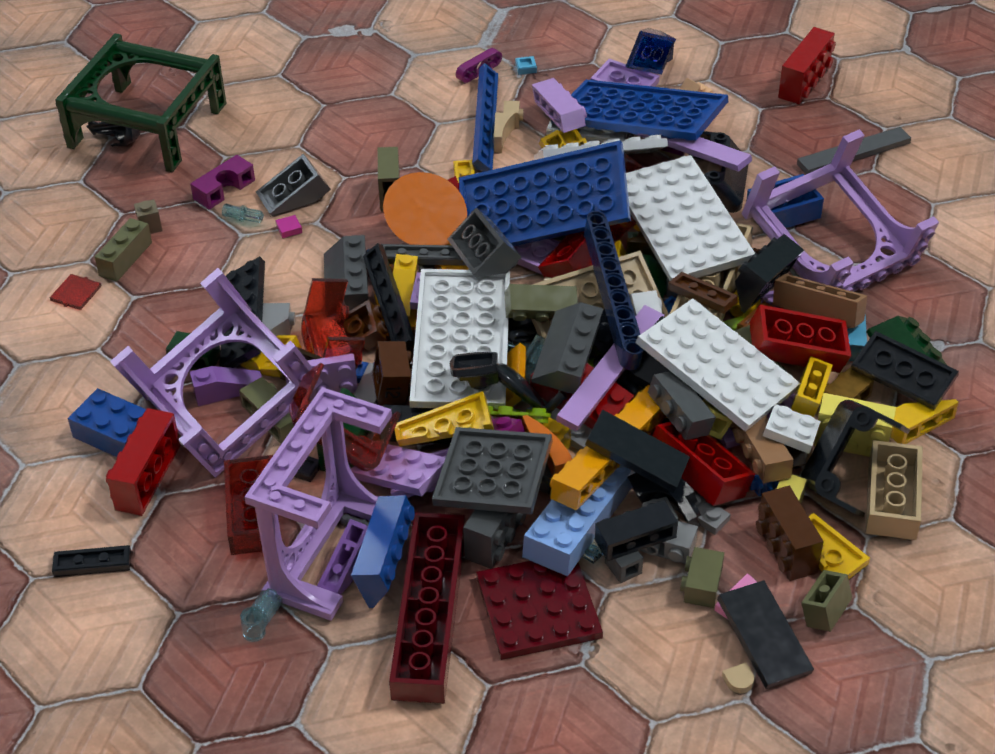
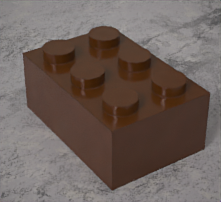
M790 485L762 493L761 503L758 505L759 516L756 521V528L758 533L763 535L767 541L769 552L771 554L774 553L780 571L782 573L785 572L789 581L817 574L824 541Z

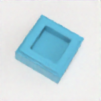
M534 56L515 58L518 75L537 73Z

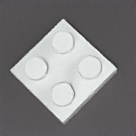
M775 404L763 436L809 454L821 421L816 420L810 415H803L792 411L789 407Z

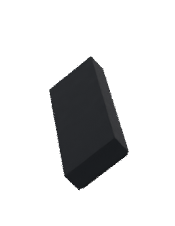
M130 545L56 551L53 555V577L128 571L131 565Z

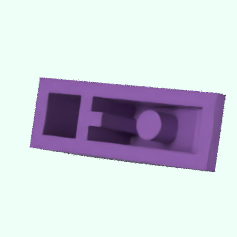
M218 366L190 371L192 387L198 406L240 396L239 390L262 377L261 372L257 370Z
M352 519L349 520L317 585L318 587L341 595L354 581L351 573L361 548L367 525Z

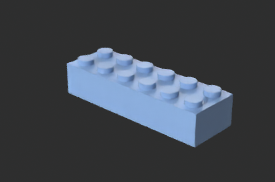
M620 465L577 511L551 500L525 533L522 557L568 576L594 541L595 523L610 518L631 490L632 486L627 476L635 472Z

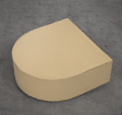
M747 662L722 671V678L731 691L743 694L752 689L754 674Z

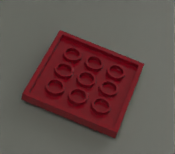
M533 561L476 572L477 582L501 660L603 638V631L579 563L576 564L568 576Z

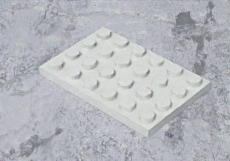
M652 135L645 139L631 137L621 141L623 143L624 155L652 153L668 147L667 138H661V135ZM609 139L599 144V141H588L579 146L578 142L567 143L561 148H558V144L546 145L541 150H538V153L534 155V160L615 142L620 139Z
M693 298L639 335L635 342L745 432L772 411L775 404L779 405L793 394L801 384Z

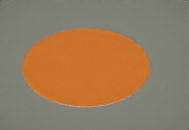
M416 172L400 177L388 188L383 201V212L388 226L398 238L409 245L450 244L447 240L449 236L467 218L466 203L459 190L445 178L432 173Z

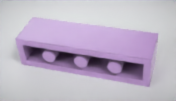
M554 78L532 84L535 103L563 133L586 126L585 118L587 114L584 106H581L577 99L573 98L569 91L563 88L561 83L559 84Z

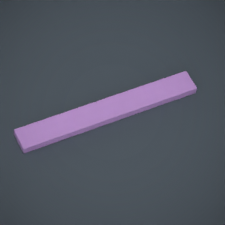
M634 134L643 138L649 136L646 134ZM701 137L696 141L667 138L668 147L738 172L752 161V157L748 153Z
M644 305L635 316L640 334L651 328L661 316L665 315ZM614 344L557 414V422L577 432L625 369L619 363Z

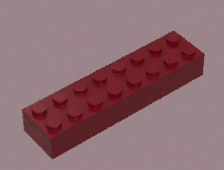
M415 512L389 679L390 695L393 701L445 704L464 552L463 527L465 525V515Z

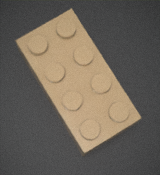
M873 440L868 467L865 534L910 540L917 539L921 524L923 446Z

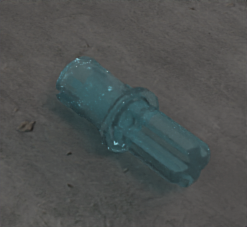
M226 203L222 208V215L224 217L236 218L241 222L247 220L261 223L264 218L262 211L247 208L245 205L240 207Z

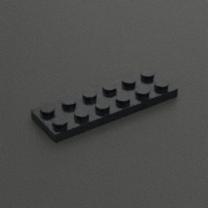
M259 256L254 260L248 261L242 267L230 271L226 277L252 309L251 311L262 322L265 261ZM234 325L224 333V336H229L232 333ZM244 342L221 344L219 367L235 368L261 354V351L255 346Z

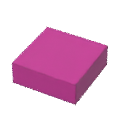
M296 215L275 220L276 227L282 238L302 233V227Z

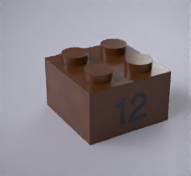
M405 341L377 342L372 368L377 405L383 407L384 405H405L406 398L410 397L412 368L409 365L411 363V352L407 351Z

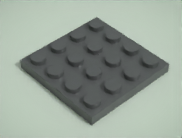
M456 427L432 497L433 506L533 514L553 442L552 434Z

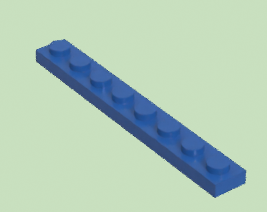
M486 63L479 67L472 160L475 168L482 172L493 170L494 125L498 88V73Z

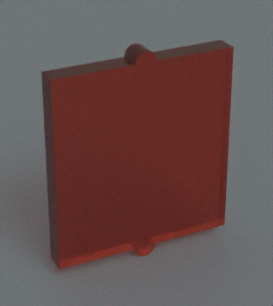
M70 274L51 295L50 301L63 304L64 307L69 306L82 310L102 285L100 282L88 279V277L83 278Z

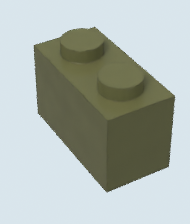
M694 547L692 557L687 556L685 571L688 572V576L682 577L680 591L684 592L685 603L714 608L725 552Z
M823 570L801 602L807 627L832 631L852 600L848 574Z

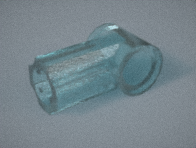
M269 588L262 590L252 606L242 611L240 615L243 637L246 640L255 642L265 636V627L283 602L282 597L275 590Z

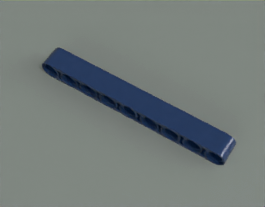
M592 211L587 215L584 236L620 365L627 370H636L640 366L644 351L643 348L635 343L638 336L641 335L607 217L602 212Z

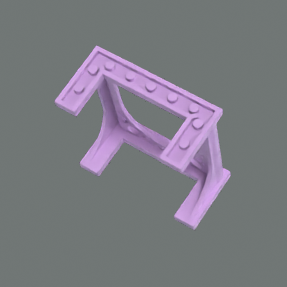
M860 129L842 137L831 164L777 188H774L780 172L775 166L758 173L742 211V215L746 220L753 217L770 240L774 237L778 239L785 234L798 244L770 209L835 180L871 224L876 238L875 250L869 259L856 266H853L854 263L849 256L829 266L813 259L804 251L792 268L800 278L852 292L858 289L864 290L871 283L884 280L889 274H897L904 267L917 264L921 259L922 252L928 247L927 243L935 235V229L939 224L934 216L918 223L915 228L899 223L885 210L853 172L850 165L865 136ZM880 249H889L894 254L891 256L885 255Z
M219 268L208 275L200 284L220 308L152 368L149 369L129 346L110 361L147 401L150 400L158 410L174 413L177 430L181 435L179 441L215 478L323 382L291 341L284 345L258 319ZM234 325L232 333L229 336H224V333ZM229 342L248 343L258 348L290 382L218 445L186 409L183 401L184 381L193 364L210 349ZM175 376H178V380L175 383L167 384Z
M321 387L245 495V502L255 507L268 578L267 583L262 589L264 597L332 621L343 603V596L301 580L344 513L370 521L378 496L370 493L357 480L349 467L343 422L381 434L392 417L391 409ZM322 437L326 478L320 499L293 490L287 486ZM278 515L305 524L289 547L283 544Z

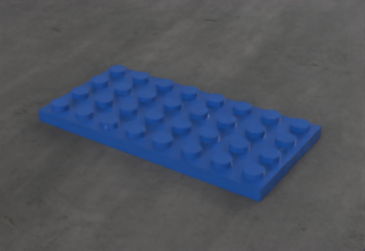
M587 79L571 94L586 110V126L584 127L595 128L596 130H612L613 132L622 131L630 132L631 134H646L649 136L661 135L669 139L679 138L688 141H696L729 102L728 95Z
M621 140L459 177V190L466 203L467 217L477 207L496 224L513 246L583 232L587 215L592 211H599L605 214L609 226L631 221L624 150Z

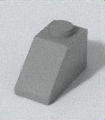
M263 303L262 323L275 336L290 335L291 325H295V312H291L290 303Z

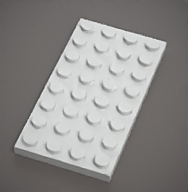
M691 155L626 173L630 214L669 281L681 272L698 278L740 266L745 261L748 262L755 254Z
M421 269L409 401L410 408H438L481 391L486 396L488 406H493V409L498 410V406H506V387L498 382L497 384L488 385L484 389H473L468 381H460L459 378L451 375L449 363L456 354L497 352L499 364L507 365L509 318H506L504 292L510 284V271L506 274L475 277L470 270Z

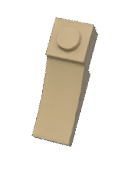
M504 101L503 113H495L494 153H502L503 145L509 134L514 129H519V121H523V109H520V101Z

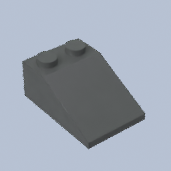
M302 154L258 189L256 193L271 216L315 203L329 192L331 188L315 166Z

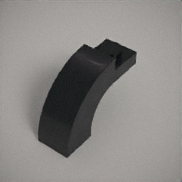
M637 473L627 476L642 504L652 499L667 496L669 502L679 508L688 524L701 526L698 520L701 514L695 505L698 502L693 489L682 478L673 493Z

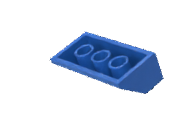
M406 495L378 496L351 573L369 608H374L389 591L391 582L395 578L398 560L402 557V548L405 540L408 538V529L415 516L414 507L410 504Z

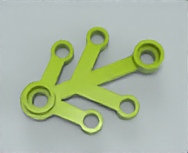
M488 406L491 416L522 417L528 415L540 423H548V418L551 417L550 413H546V408L526 409V412H521V409H513L512 406H498V411H493V406Z

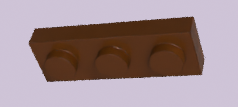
M684 272L679 273L668 282V290L688 299L693 298L698 303L723 314L738 303V295Z

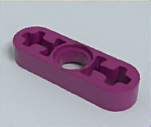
M494 48L482 52L461 64L456 70V78L464 83L472 81L479 77L478 65L480 62V66L486 63L493 69L500 64L502 53Z

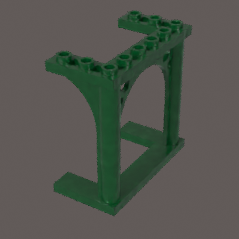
M116 33L55 99L67 148L75 149L82 141L84 136L81 126L87 122L101 121L159 135L165 171L172 173L182 161L176 128L206 91H208L211 113L219 114L227 104L219 55L212 54L208 59L125 42L122 39V35ZM136 63H152L196 73L162 116L112 105L104 101L98 94L99 83L110 72L112 73L115 92L123 93L131 83L130 70Z

